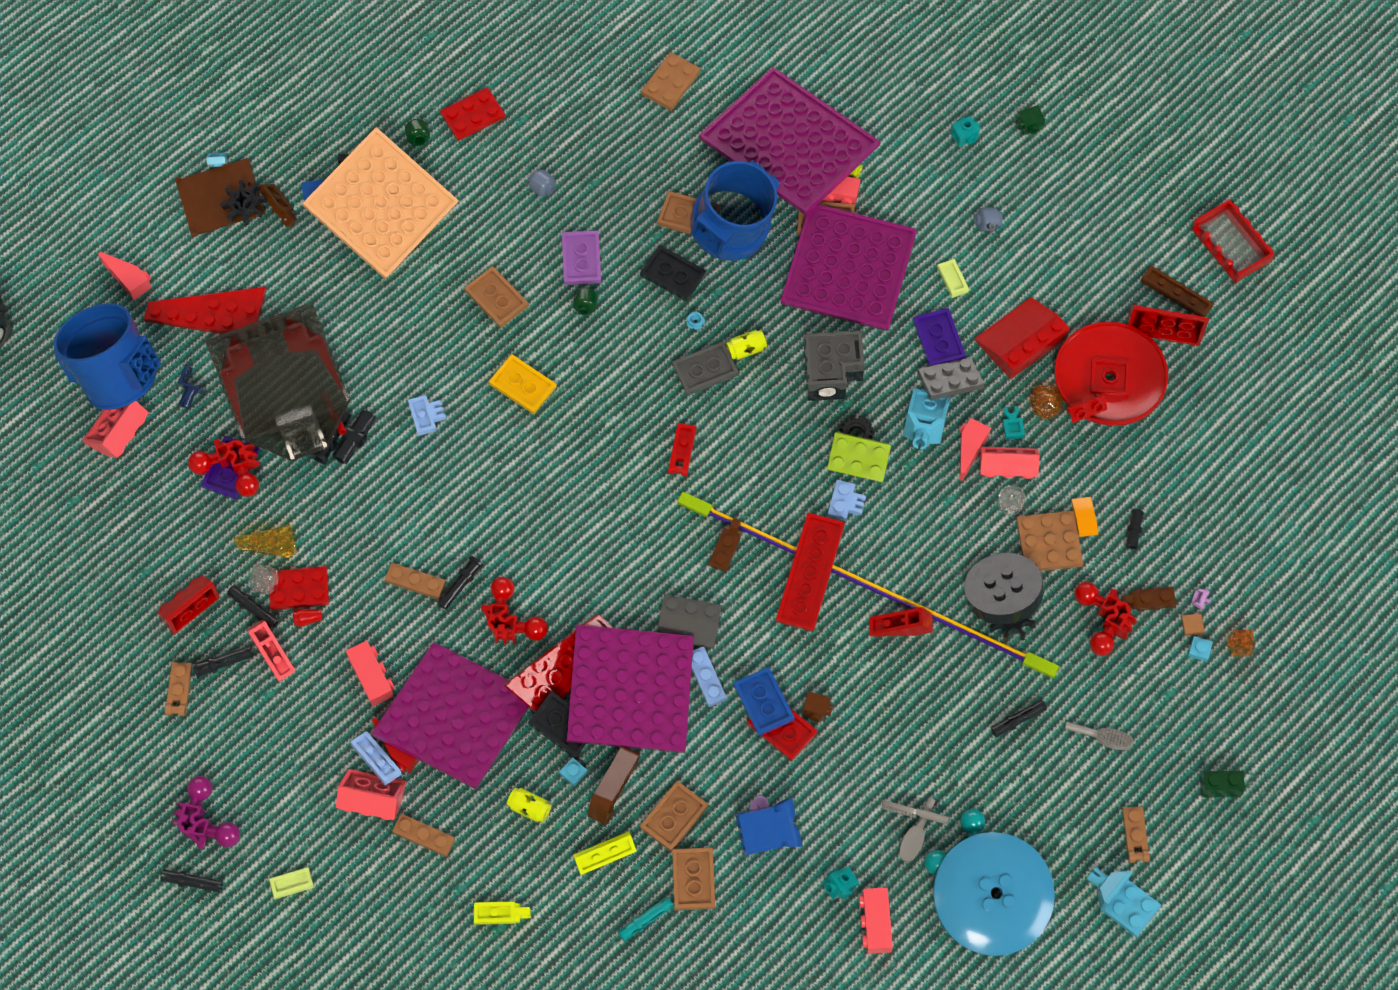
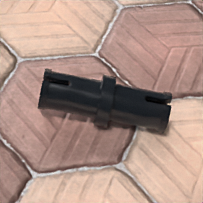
M1133 509L1131 511L1130 525L1127 526L1128 536L1125 547L1129 549L1138 548L1139 535L1143 530L1141 524L1144 512L1139 509Z

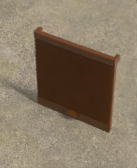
M248 158L182 179L180 177L175 178L192 237L242 221V216H238L231 223L227 215L231 213L232 209L223 210L220 203L228 202L231 199V196H228L225 192L226 188H229L232 192L239 190V180H243L246 185L245 189H251L254 183H256ZM260 203L257 209L260 210L262 215H265L263 205ZM250 214L248 219L258 217V215Z

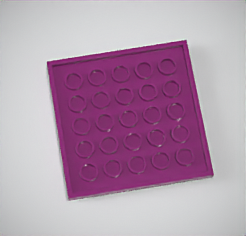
M818 204L806 215L781 298V304L889 332L917 229Z
M577 624L566 742L685 753L694 636Z
M433 642L372 732V736L477 790L529 707L503 686L509 680Z

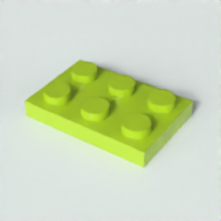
M835 432L827 470L883 482L892 444Z

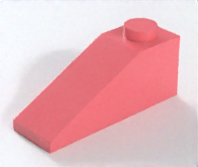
M103 252L98 254L101 263L133 300L152 288L149 282L151 278L145 270L142 272L138 266Z
M970 418L968 423L962 425L959 432L961 433L959 480L961 481L964 480L980 453L981 447L987 441L991 430L990 427Z
M264 620L246 629L249 637L278 681L295 672L294 667Z

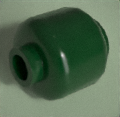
M414 119L406 124L405 134L411 145L422 146L429 140L430 132L424 120Z
M582 287L576 290L572 304L573 308L581 315L593 313L597 307L598 295L591 287Z

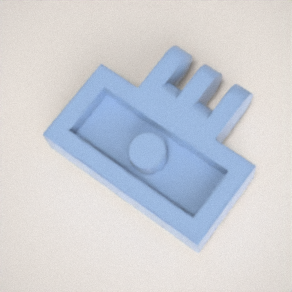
M426 395L408 400L418 436L436 431L435 422L447 418L444 413V407H441L443 405L441 400L428 403Z
M837 480L828 517L846 521L848 513L862 515V509L859 508H863L864 503L860 501H865L866 496L854 493L855 484Z

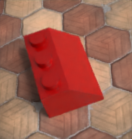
M202 575L192 580L186 589L177 592L170 602L161 605L157 614L160 620L175 635L220 599L212 581Z

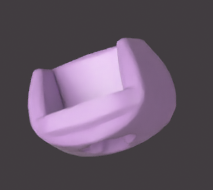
M1196 590L1192 599L1193 605L1203 610L1205 602H1211L1210 599H1207L1210 593L1209 590Z
M758 796L751 803L749 810L768 807L769 803L764 796Z

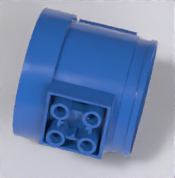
M753 160L750 163L732 161L719 166L711 173L704 190L695 201L690 216V234L705 252L718 259L736 261L752 256L762 247L769 233L771 217L777 204V191L781 183L774 175L766 172L762 165L755 163ZM723 191L744 195L757 205L764 219L749 225L731 223L716 213L708 196Z
M98 304L78 312L61 326L54 339V350L56 352L54 356L70 382L78 383L90 404L98 409H118L141 398L153 385L156 378V370L161 365L148 338L139 335L138 328L129 311L118 304Z

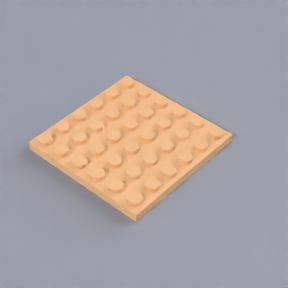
M376 127L303 202L302 206L386 279L453 209L459 200Z

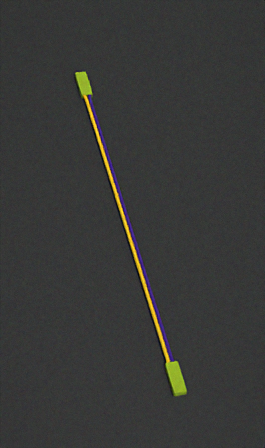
M682 492L677 501V504L702 516H712L729 525L733 520L732 517L713 509V505L688 493ZM741 522L740 530L789 553L796 554V547ZM835 565L832 567V573L910 609L925 608L932 614V619L1018 658L1023 662V665L1054 679L1059 669L1058 665L1035 654L1020 652Z

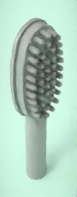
M1070 722L1065 724L1066 730L1095 737L1100 744L1112 749L1129 750L1133 746L1131 735L1116 729L1101 728L1096 730Z
M929 797L923 810L931 812L936 800ZM920 817L916 826L911 827L903 838L899 855L904 862H911L918 855L924 842L925 832L923 828L927 819Z
M882 800V809L914 818L916 815H919L925 819L946 825L949 824L950 817Z

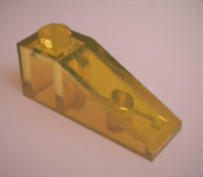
M291 525L234 538L237 549L275 557H290L298 553Z

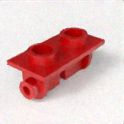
M1096 393L1085 398L1083 403L1078 401L1069 404L1066 407V411L1071 415L1072 423L1107 410L1105 395Z

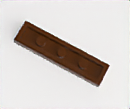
M1152 265L1141 278L1140 282L1194 315L1206 317L1214 306V303Z

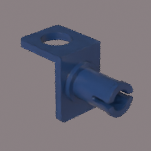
M185 364L178 384L185 389L178 405L190 409L195 394L204 396L206 394L202 388L187 383L192 372L189 364Z

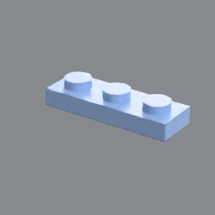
M704 646L693 650L691 669L708 707L726 701L727 697Z
M367 731L350 742L353 749L384 785L402 775L401 770Z

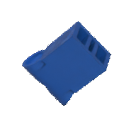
M792 797L782 800L773 806L735 813L744 854H754L783 846L803 847L800 831L794 825L796 812Z

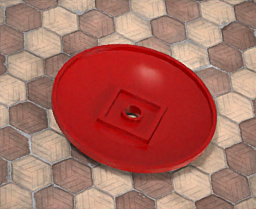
M1098 322L1077 330L1067 338L1058 352L1054 377L1060 396L1068 406L1078 401L1083 403L1085 398L1096 393L1105 395L1107 410L1085 418L1086 420L1101 425L1121 426L1145 418L1160 404L1168 385V367L1159 346L1143 331L1124 323ZM1112 374L1115 380L1109 381L1105 378V375Z

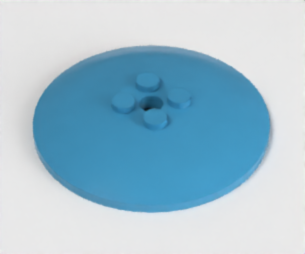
M989 832L971 836L955 845L947 853L935 876L933 898L936 913L942 926L957 943L979 954L998 956L1020 951L1033 943L1041 935L1052 915L1055 891L1047 864L1032 846L1009 834ZM994 887L999 888L1001 891L999 899H994L991 896V890Z

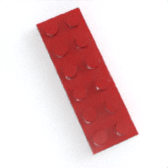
M807 513L776 622L814 632L845 522Z

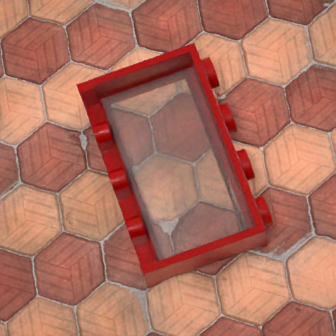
M1230 199L1194 220L1191 228L1192 231L1235 284L1272 262L1274 256L1273 249L1263 241L1261 234L1254 230L1249 219L1241 214L1239 207L1233 204Z

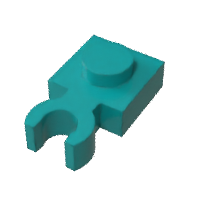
M1014 406V413H1009L1007 407L1004 408L1003 414L1006 418L1003 419L1005 440L1025 437L1022 418H1017L1019 411L1017 406Z

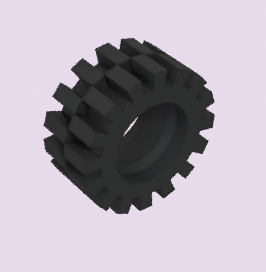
M852 415V419L847 417L846 421H842L839 428L840 433L849 434L851 429L858 428L863 432L862 438L873 439V427H871V422H867V418L862 420V416L859 415L858 418H855V415Z

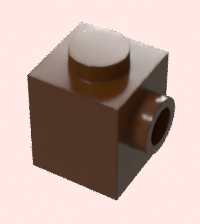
M808 691L802 716L809 717L814 722H825L826 717L831 716L833 705L830 704L831 697Z

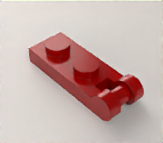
M678 423L668 474L674 475V473H678L681 476H688L697 426ZM676 462H683V466H677Z

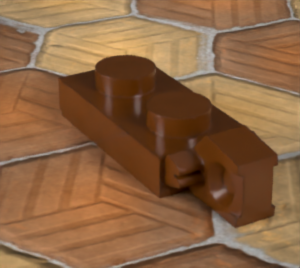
M261 184L259 191L266 197L272 210L281 218L282 223L286 227H292L297 221L292 212L294 210L275 184Z
M733 518L730 527L725 526L724 530H722L708 564L710 567L727 573L741 540L742 532L738 531L741 520Z
M1173 586L1135 590L1130 592V595H1125L1121 598L1122 602H1126L1133 609H1137V611L1173 608L1177 605Z

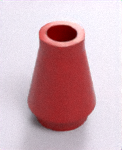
M297 608V611H292L294 626L301 628L314 622L322 621L320 609Z

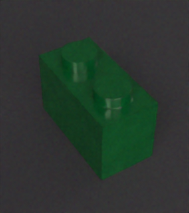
M1203 771L1200 777L1201 798L1241 797L1245 791L1244 771Z

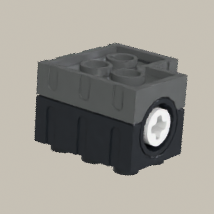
M862 331L805 334L804 362L808 401L845 399L847 382L863 381L865 364Z

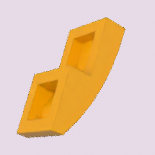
M1091 497L1072 499L1071 505L1075 514L1079 537L1098 535V526Z

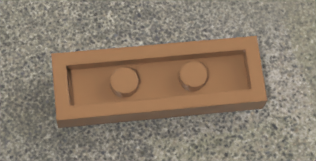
M391 563L384 579L385 583L438 600L446 585V580L394 563Z
M403 814L400 815L392 830L393 834L444 857L448 856L456 840L453 836Z

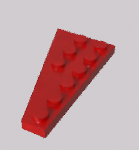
M266 287L148 302L144 320L150 323L224 335H243L244 338L254 339L267 289Z
M594 615L582 624L612 628L600 615ZM576 630L503 685L532 711H537L551 691L564 699L570 690Z

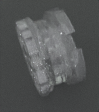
M1008 485L1000 490L997 499L999 510L1003 514L1012 516L1021 512L1025 502L1023 490L1015 485Z
M257 565L250 574V588L253 591L264 594H271L274 591L273 587L278 583L276 569Z

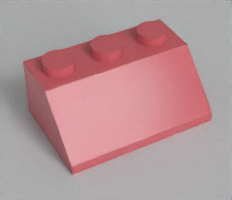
M137 401L118 409L103 410L82 442L108 457L118 458L124 452L128 442L134 438L139 426L145 422L149 412Z
M348 769L338 786L336 808L346 812H358L365 816H377L384 820H394L399 812L407 781L394 779L387 785H384L376 774Z

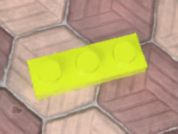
M628 831L576 853L573 857L579 873L582 875L637 851L631 834Z

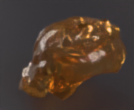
M1038 385L1033 387L1029 400L1032 411L1042 419H1051L1057 416L1061 409H1063L1064 404L1057 386Z

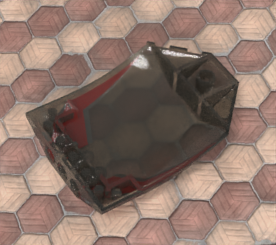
M312 302L205 340L242 440L290 461L303 458L329 447L351 399Z

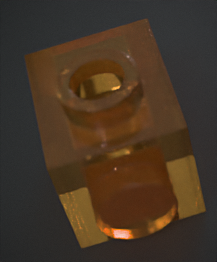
M1233 630L1231 636L1228 637V648L1231 650V656L1252 655L1255 649L1253 630Z

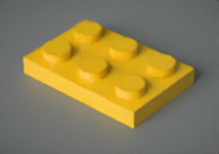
M513 354L509 356L489 380V385L533 415L557 388L556 383Z

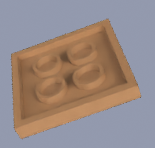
M1074 511L1018 516L1016 518L1022 556L1034 562L1040 571L1083 566Z

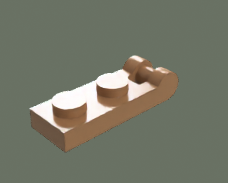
M172 662L165 715L179 714V716H186L193 668L192 663ZM174 702H178L180 705L174 706Z
M1143 807L1123 808L1122 815L1128 862L1135 863L1137 860L1149 862L1150 854ZM1134 848H1141V852H1135Z

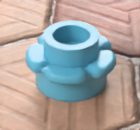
M692 312L686 319L687 326L690 329L698 330L705 323L704 317L699 312Z

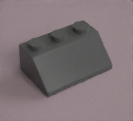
M664 594L657 632L694 636V646L714 649L722 615V605Z

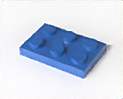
M769 667L733 682V686L758 736L795 720Z

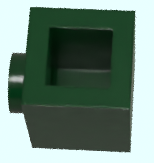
M1036 105L1019 111L1015 124L1017 129L1021 130L1023 136L1035 134L1044 128L1045 118L1039 106Z

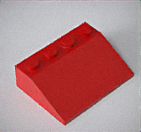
M1030 297L974 338V340L1010 379H1013L1068 338L1070 327L1056 313Z
M1131 305L1127 324L1143 331L1150 338L1200 346L1209 318Z

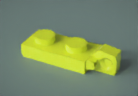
M474 903L475 925L519 923L520 919L531 918L530 907H520V903Z

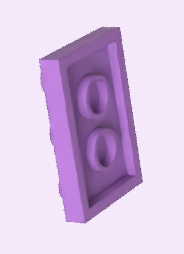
M599 230L562 232L564 285L601 283Z

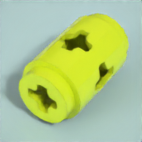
M753 330L729 339V342H726V347L733 360H740L764 351V348H767V342L761 330Z
M515 787L507 800V806L511 810L535 822L540 821L543 823L551 810V804L547 800L523 788L518 789Z

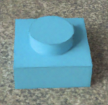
M227 152L208 153L206 157L207 165L212 164L213 167L223 166L227 161Z
M1194 636L1188 656L1207 662L1213 642Z
M574 758L559 771V774L574 787L588 773L587 769Z

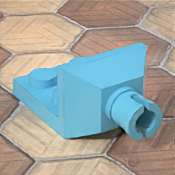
M913 389L903 436L913 440L915 448L918 449L919 444H921L920 449H925L928 444L941 443L951 396L930 401L925 390Z
M1096 866L1087 877V880L1099 888L1097 894L1100 910L1137 938L1159 910L1161 904L1129 881L1132 874L1130 871L1112 872L1108 876Z

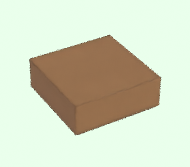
M1201 614L1182 615L1181 621L1184 636L1204 634Z

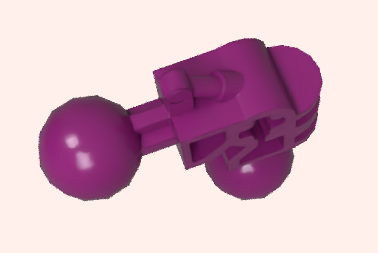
M196 776L190 780L187 786L188 794L191 797L190 803H176L180 810L173 812L177 820H172L171 823L178 826L179 830L186 837L193 840L201 850L205 848L206 840L208 841L209 837L215 838L220 846H234L240 839V830L236 824L224 822L217 827L213 826L208 819H203L205 811L201 807L202 801L210 797L213 786L207 777ZM190 824H192L193 826L189 827L187 830L186 826H190Z

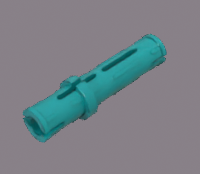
M666 896L637 918L633 917L626 926L617 930L619 937L625 942L637 932L641 933L648 924L674 908L673 903Z

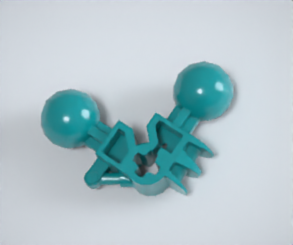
M969 809L962 814L960 823L962 829L968 833V837L980 834L985 827V817L979 810ZM940 850L930 851L924 858L926 870L930 874L936 875L946 854Z

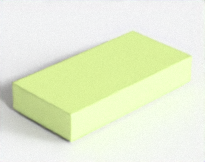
M955 259L937 265V269L951 298L969 292V288Z
M308 867L269 879L274 899L314 888Z

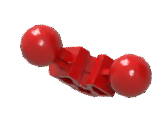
M216 439L214 440V445L217 452L207 454L203 451H196L189 457L188 467L190 471L197 475L206 474L214 464L220 463L222 468L229 467L232 464L234 473L238 474L235 489L244 497L255 495L259 489L258 478L249 472V470L260 465V462L256 460L255 446L252 444L244 445L239 440L224 443ZM237 450H239L238 454H239V457H240L241 462H239L238 456H237V454H236V452H235V451H237Z
M504 576L493 580L490 591L495 598V604L482 605L481 611L484 612L488 627L495 636V643L497 644L500 639H503L506 645L509 640H513V644L516 645L518 633L525 634L526 637L533 641H539L546 637L549 628L543 618L536 616L531 617L526 622H519L517 616H509L510 610L506 603L515 591L513 581Z
M1081 582L1076 586L1074 590L1076 601L1084 606L1094 604L1100 608L1098 615L1107 617L1102 626L1104 630L1095 633L1091 637L1090 648L1096 655H1108L1114 649L1113 636L1127 639V633L1133 630L1132 625H1135L1137 620L1130 614L1131 608L1129 604L1119 599L1116 589H1112L1107 598L1099 595L1097 586L1091 582ZM1119 612H1121L1122 615L1120 614V616H1119L1117 622L1114 623L1115 620H1116V618H1117V616H1118V614H1119Z

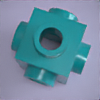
M971 116L963 117L951 125L950 134L958 147H961L965 144H972L978 139L980 126Z
M849 866L839 871L838 869L830 871L827 874L828 877L822 883L832 900L839 897L841 899L848 897L859 884Z

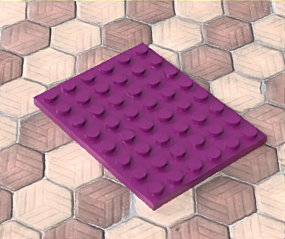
M774 67L699 135L701 141L731 162L744 161L750 163L753 160L755 163L762 165L766 172L774 175L781 183L777 195L804 215L812 211L880 146L878 139Z

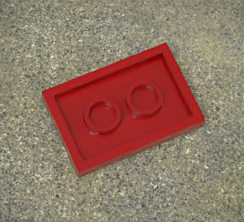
M488 87L440 110L441 116L457 141L505 118V113Z
M327 566L268 572L271 611L330 605Z
M790 708L795 720L761 735V737L792 762L816 736L818 731ZM749 719L747 721V725L756 732L751 720Z

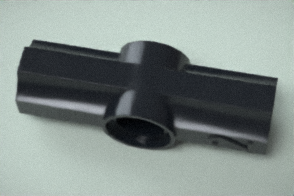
M362 410L352 426L349 425L346 428L347 432L342 435V441L332 454L337 462L347 465L357 448L360 449L364 445L367 433L377 420L376 416L368 410Z

